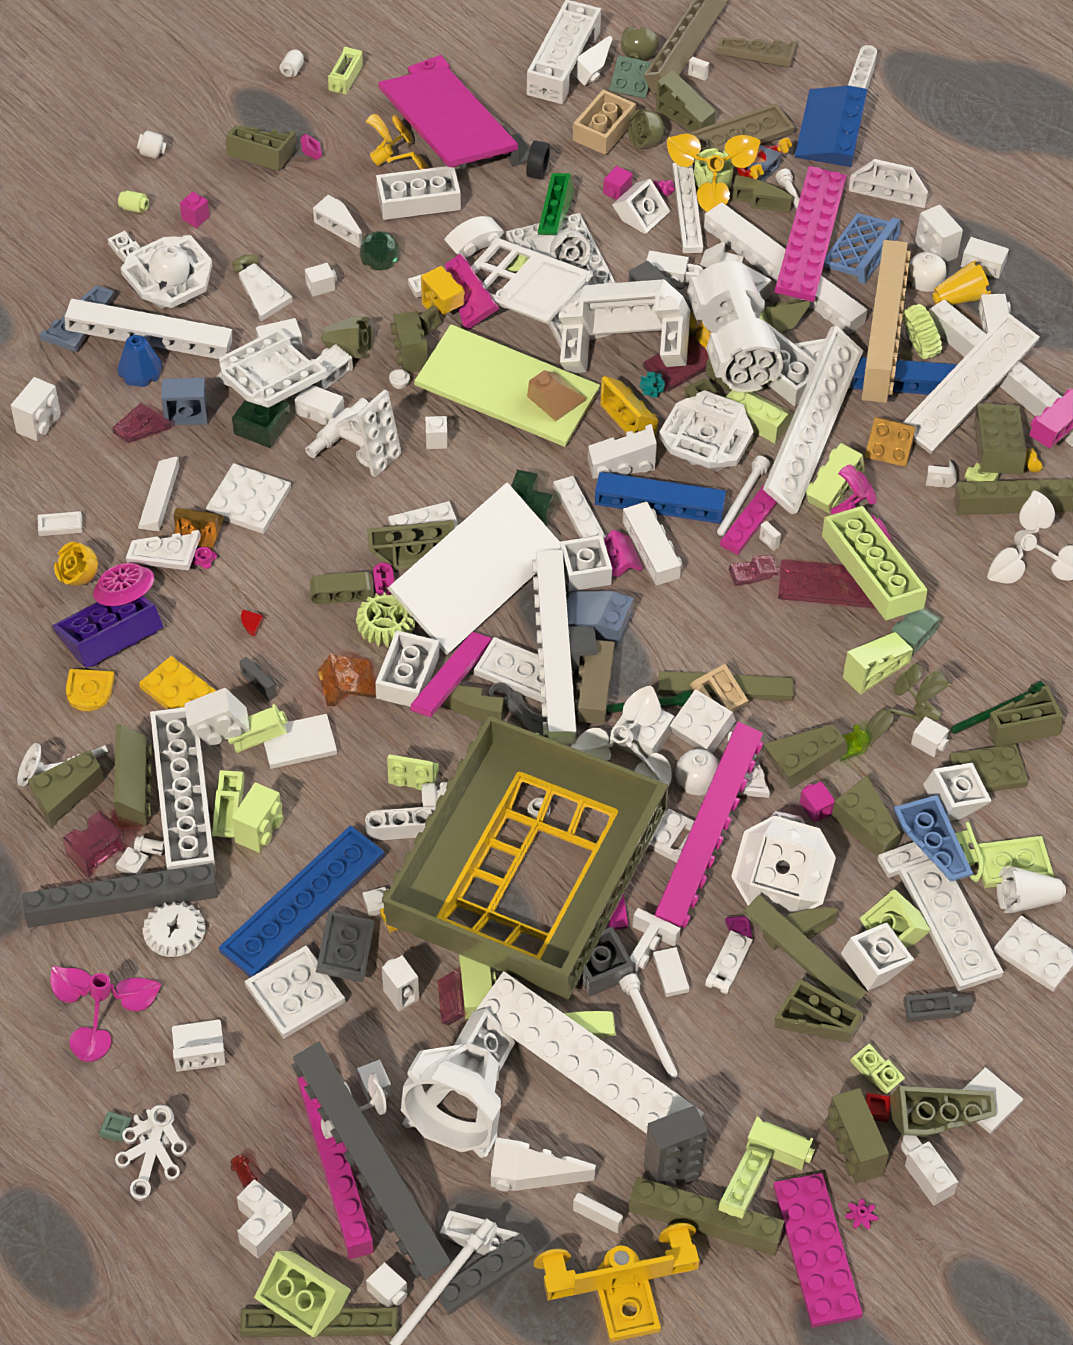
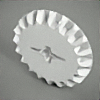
M174 900L169 904L164 902L162 906H156L152 913L149 912L147 919L144 920L143 936L146 944L155 953L166 957H178L190 953L201 943L205 934V922L200 911L196 910L193 905H187L184 901L177 903ZM177 922L179 929H175L174 932L170 934V927H172Z

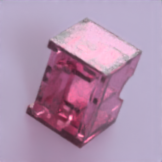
M98 811L88 819V828L86 830L78 831L74 829L63 837L67 856L89 878L93 875L91 869L97 868L100 862L111 854L115 855L117 850L121 853L126 851L122 832L101 811Z

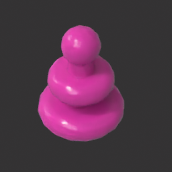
M653 181L654 186L658 187V191L663 192L665 196H670L672 192H675L673 181Z

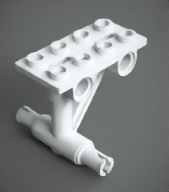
M383 390L369 403L366 399L360 398L351 408H345L336 417L331 418L328 424L317 433L316 439L305 447L306 453L311 458H315L324 448L331 447L340 438H343L360 446V449L356 452L357 459L361 464L370 468L371 476L376 477L401 454L389 392Z

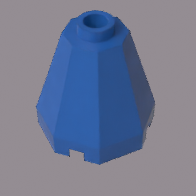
M133 335L126 339L117 368L118 375L124 378V382L127 385L139 387L149 385L151 380L153 382L159 380L162 361L143 336Z

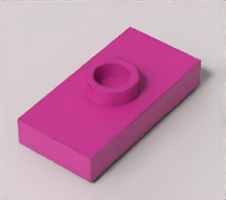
M439 55L408 66V73L414 74L447 66L450 69V66L443 56Z

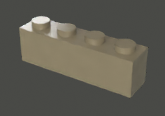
M596 640L597 655L581 656V661H585V663L580 665L579 678H582V682H577L576 695H580V698L575 699L574 703L575 713H578L577 722L605 724L615 642Z

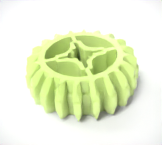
M921 304L910 306L904 310L902 315L904 327L915 352L923 359L932 358L936 354L941 353L942 342L929 311Z
M385 591L382 596L375 593L374 598L368 597L367 602H362L361 608H358L356 624L359 633H362L363 639H368L370 644L376 642L378 647L381 644H385L388 648L396 630L412 634L411 631L415 628L416 620L393 594L387 595ZM374 615V616H375V617H373L374 620H372V621L370 622V621H369L370 618ZM402 617V621L398 624V619Z

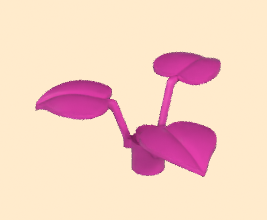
M850 464L844 466L839 471L838 475L848 482L855 493L843 503L831 508L832 515L856 508L854 504L865 497L870 505L877 502V496L873 487L861 471L857 472L855 467ZM870 515L891 542L889 531L880 518L876 519L874 515Z
M53 966L50 976L52 991L59 1000L66 1003H74L79 1000L81 995L86 997L89 992L95 1000L93 1028L82 1027L75 1030L69 1041L71 1051L84 1062L99 1060L109 1051L111 1046L109 1032L97 1030L100 1001L108 998L111 992L115 999H121V1005L125 1009L143 1011L154 1002L161 988V983L143 978H128L120 981L115 991L114 985L110 984V979L106 974L97 973L91 977L87 972L77 968Z

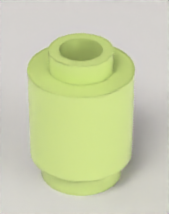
M127 190L120 193L118 205L123 210L143 213L149 207V199L146 194Z

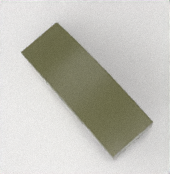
M739 175L735 177L733 200L751 202V208L790 213L792 202L790 194L761 180Z
M457 686L443 702L446 707L481 722H486L489 716L502 720L504 698L482 696V688Z
M835 907L806 909L790 913L784 917L803 935L811 939L836 923L838 910ZM763 933V939L774 951L780 948Z

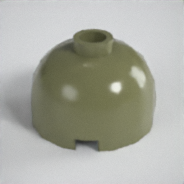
M635 26L626 27L621 37L623 53L629 58L643 61L649 60L655 54L659 45L657 35L643 27H640V30L634 29Z
M640 109L633 112L629 120L632 121V127H628L629 139L632 145L638 146L639 149H647L657 145L664 133L661 117L651 110Z

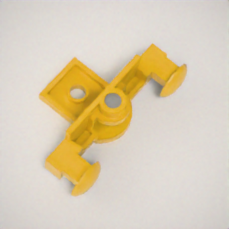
M676 1223L662 1230L659 1235V1241L669 1244L671 1249L666 1250L662 1257L639 1260L637 1254L632 1249L619 1245L607 1252L604 1261L596 1270L575 1274V1270L567 1271L565 1263L571 1259V1254L564 1249H550L539 1254L535 1258L533 1265L535 1268L544 1269V1288L548 1301L597 1291L610 1342L658 1333L661 1331V1326L649 1280L698 1270L699 1257L696 1246L692 1245L690 1238L695 1234L696 1229L688 1223ZM625 1306H632L637 1312L633 1316H626L623 1314L622 1309Z

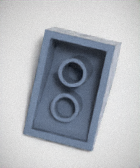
M614 591L571 592L566 601L568 627L594 626L596 640L615 642L614 646H618L633 614L634 598Z

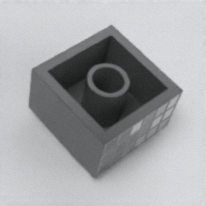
M613 927L603 931L580 977V981L589 997L619 985V981L623 977L633 974L634 964Z

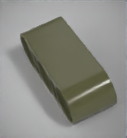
M368 572L313 576L310 579L311 601L316 604L366 601L368 597H374L373 576Z

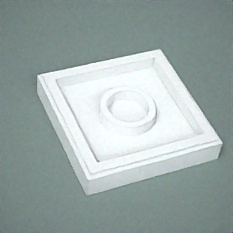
M986 1067L964 1088V1090L994 1091L997 1115L976 1122L989 1134H992L1023 1102L1021 1096Z

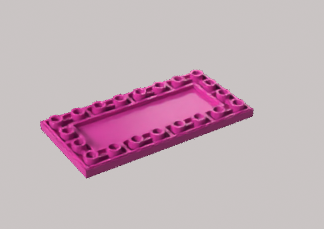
M447 66L378 82V88L448 167L454 168L461 164L474 163L476 160L490 159L496 155L509 154L512 151L518 150V143Z

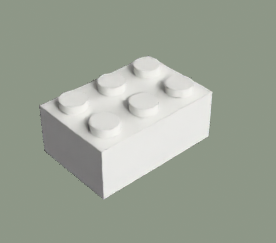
M396 630L375 683L376 698L411 707V703L430 682L439 658V641Z

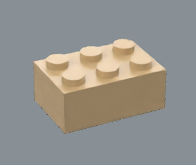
M602 90L573 123V141L606 155L628 130V127L632 125V121L629 120L633 112L636 111V103Z

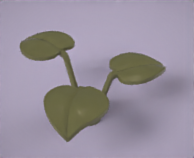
M917 663L912 664L897 679L894 685V693L901 696L908 690L915 697V715L895 709L887 711L883 708L879 710L867 724L865 731L867 745L871 747L873 742L890 727L893 721V714L912 718L917 722L921 719L923 720L926 716L937 722L941 716V711L930 704L928 700L951 686L944 675L939 671L932 672L923 680L920 690L916 693L912 686L920 680L922 669Z

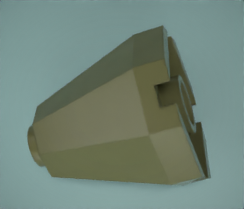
M354 316L326 326L325 330L322 331L321 340L327 348L337 344V346L353 358H369L370 354L366 353L367 350L371 351L373 348V327L367 324V321H370L369 317Z

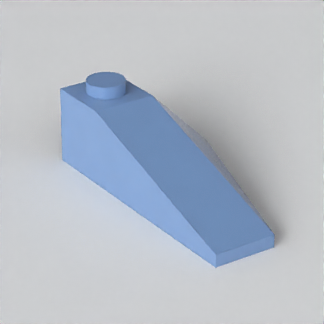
M938 795L894 807L902 829L950 882L973 875Z

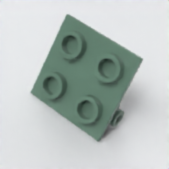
M618 55L609 91L646 99L649 86L643 75L652 62Z

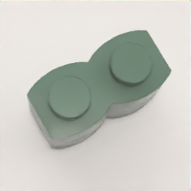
M924 608L906 614L904 620L898 621L891 632H896L913 649L912 654H915L936 633L941 618Z

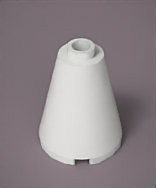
M1005 866L998 876L1002 877V882L997 884V900L1000 908L1006 910L1004 913H1016L1059 903L1066 895V887L1060 879L1013 866Z

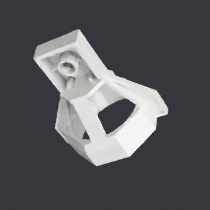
M487 1008L472 1012L454 1046L418 1052L407 1072L409 1077L403 1086L401 1111L406 1116L402 1122L405 1128L416 1127L424 1138L459 1152L474 1150L480 1158L488 1155L498 1136L497 1129L501 1099L495 1093L496 1081H498L499 1072L515 1044V1041L502 1031V1026ZM422 1084H433L429 1090L424 1092ZM455 1090L458 1094L467 1097L478 1107L476 1122L456 1119L444 1113L436 1106L450 1091Z

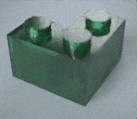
M517 469L511 487L547 527L552 513L553 495L537 491L538 474Z

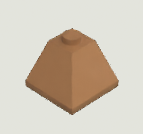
M544 370L529 380L527 397L555 421L586 401V397L558 373Z

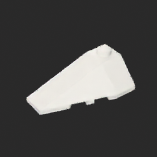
M496 1137L491 1170V1187H495L500 1191H518L593 1181L595 1179L596 1165L569 1156H564L560 1159L551 1154L552 1151L543 1149L542 1152L529 1149L528 1143Z

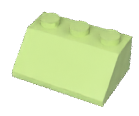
M732 390L726 396L727 399L743 404L754 433L773 443H776L789 428L795 414L754 392H737Z
M276 1251L254 1298L310 1336L316 1337L340 1313L351 1289L293 1251Z

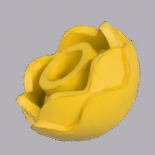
M1034 448L1027 449L1025 463L1029 471L1033 473L1041 472L1044 467H1042V463L1038 460L1036 452L1033 451Z

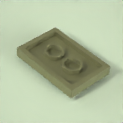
M1016 744L950 753L949 761L951 766L973 763L987 792L1027 787L1028 779Z

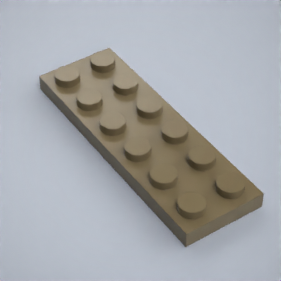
M777 103L686 134L694 135L699 140L701 145L700 152L715 148L718 149V152L723 153V150L725 151V144L734 136H752L759 139L761 145L793 134L795 127Z

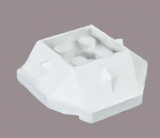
M191 235L163 237L129 253L121 267V274L142 299L152 302L161 309L165 307L173 308L206 292L212 268V259ZM164 246H174L185 252L190 263L189 275L185 282L171 286L167 285L165 281L161 280V283H158L151 278L149 274L150 258L157 249Z
M704 390L697 393L694 397L686 398L675 404L659 432V438L670 454L689 461L692 465H700L718 472L726 467L737 466L753 437L754 431L743 404Z
M774 815L744 831L731 877L747 905L760 895L782 916L806 909H814L823 904L836 857L820 828ZM785 860L790 865V869L786 874H780L777 870V865L780 861Z

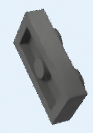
M245 657L240 660L241 675L268 701L275 698L276 683L270 675L266 676L260 666L249 658Z

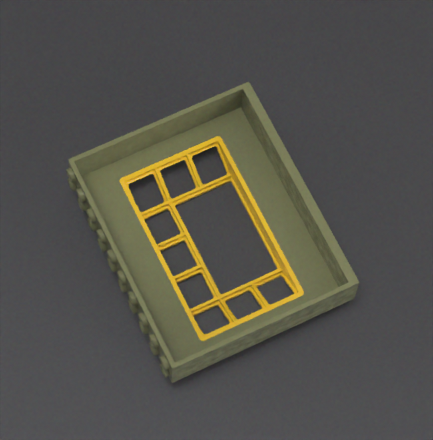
M489 716L486 722L481 723L479 726L478 736L475 741L472 740L470 742L466 757L459 761L455 776L450 777L448 780L446 792L444 795L439 796L434 813L428 815L423 832L417 834L414 848L405 855L404 865L401 870L396 871L391 888L386 889L383 894V913L385 914L386 924L569 999L583 973L585 965H587L594 948H596L603 931L607 927L667 811L668 784ZM523 782L546 791L536 819L512 811ZM555 794L578 804L569 829L566 832L543 823ZM585 807L609 815L608 823L597 843L575 835ZM508 818L531 827L520 848L496 840ZM538 831L592 851L549 934L495 912ZM491 848L515 856L504 878L479 869ZM475 877L499 886L487 908L463 899ZM458 907L482 916L472 928L448 919ZM489 920L514 929L504 942L480 932ZM522 933L544 941L537 955L515 947L512 944Z

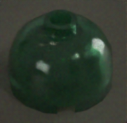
M374 231L366 235L361 242L360 259L365 266L367 264L373 270H386L392 268L393 263L399 261V245L395 237L390 233Z

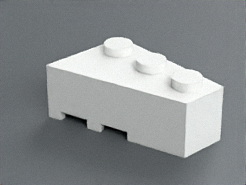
M652 424L645 426L646 430L633 433V431L627 432V436L615 440L612 437L589 445L588 463L592 479L598 478L599 472L627 475L655 471L657 443Z

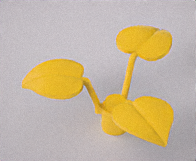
M372 114L367 118L366 123L373 126L384 138L383 142L370 153L371 159L377 166H380L385 161L390 163L391 161L411 156L420 170L429 168L424 159L414 152L391 156L393 154L391 146L402 137L409 144L414 142L411 132L396 115L392 116V122L400 132V135L393 141L387 126L377 114Z
M680 134L668 137L667 139L668 153L674 163L681 167H690L694 159L707 162L708 170L713 172L712 183L706 182L702 184L696 195L698 204L706 212H709L721 202L725 205L728 203L729 189L725 183H716L717 172L723 168L724 161L731 159L735 167L746 168L754 162L760 145V140L748 135L734 136L727 141L724 147L725 152L729 156L722 158L714 155L709 159L697 156L701 150V145L694 135Z

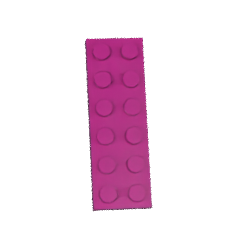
M823 1173L774 1182V1193L781 1218L784 1220L783 1226L811 1328L862 1318V1310Z

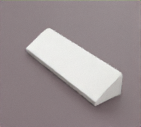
M178 457L158 462L138 529L160 531L180 467Z

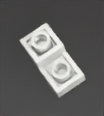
M126 231L108 239L109 246L124 263L129 253L140 249L137 242H133Z

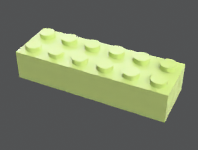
M863 506L824 517L822 537L885 621L924 609L927 588Z

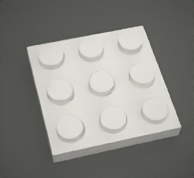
M233 463L205 508V512L223 515L226 522L264 534L289 493L291 482Z
M307 946L302 947L245 981L246 988L283 1039L345 1003V997L328 975L316 973L318 961Z

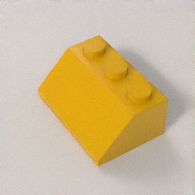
M607 376L602 377L600 405L625 433L630 431L637 433L646 430L645 426L652 424L654 435H656L658 427L656 415L651 414L644 402L634 395L631 388L626 387L620 380Z

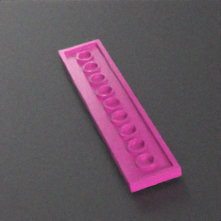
M808 167L775 287V293L814 302L847 175L824 170L819 167Z

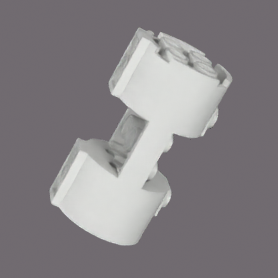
M723 261L705 268L697 277L691 276L687 294L696 320H702L705 328L712 332L706 350L716 378L722 377L723 382L731 390L737 392L757 391L762 389V385L770 380L774 382L783 368L780 343L777 341L769 324L759 319L761 312L764 311L765 302L756 288L750 270L739 262Z

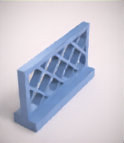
M857 213L826 255L823 267L857 276L858 282L865 284L881 262L883 240L896 241L900 236V219L892 217L889 222ZM859 221L867 223L862 226H857V223ZM884 227L883 230L875 231L874 228ZM869 229L872 232L865 235H862L861 233L862 231H866ZM851 234H858L857 237L850 239L848 238V236ZM872 238H875V239H876L875 242L868 243V244H867L866 241H865V240H869V239H872ZM858 242H862V244H863V245L857 246V247H853V245H852V244L858 243ZM847 245L850 248L842 251L839 250L840 247ZM867 251L864 255H857V252ZM853 254V258L844 260L843 256ZM836 258H840V260H841V261L835 262V263H834V262H830V260L836 259ZM853 263H857V264H858V266L856 267V269H855V268H852V267H848L847 265H850V264H853Z

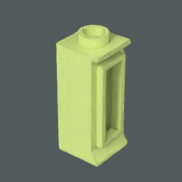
M344 47L339 60L331 74L328 75L329 91L347 95L363 66L362 51ZM349 58H353L344 75H341L343 69L349 62Z
M273 704V708H268L248 716L250 731L242 733L238 737L229 738V744L234 743L235 751L238 753L286 734L285 724L288 721L284 711H279L275 704Z
M758 1116L749 1133V1141L746 1146L748 1148L750 1145L773 1153L772 1159L799 1170H803L805 1162L810 1164L815 1149L811 1148L813 1138L809 1141L806 1137L769 1122H762Z

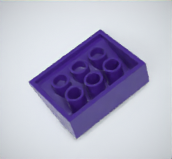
M141 596L130 603L118 606H106L96 602L55 623L52 627L76 660L85 668L96 666L107 657L118 654L120 650L127 646L137 644L140 639L157 633V630L163 628V624L155 604Z

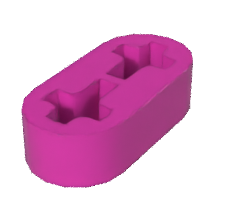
M379 563L374 567L375 593L382 596L384 593L383 587L387 586L388 588L394 583L393 569L387 563ZM381 572H385L386 578H382ZM387 589L388 592L386 594L391 595L392 593Z

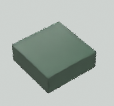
M108 1111L99 1131V1136L124 1143L122 1133L131 1126L132 1118Z

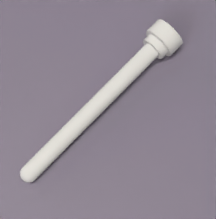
M782 169L777 172L775 177L779 185L785 187L788 194L792 196V202L797 209L800 198L792 184L793 176L789 169Z
M763 456L755 457L752 462L750 476L717 530L719 536L725 535L758 477L769 469L770 461Z
M636 974L626 975L619 981L623 992L631 996L668 1077L674 1079L677 1077L676 1068L639 992L641 983Z

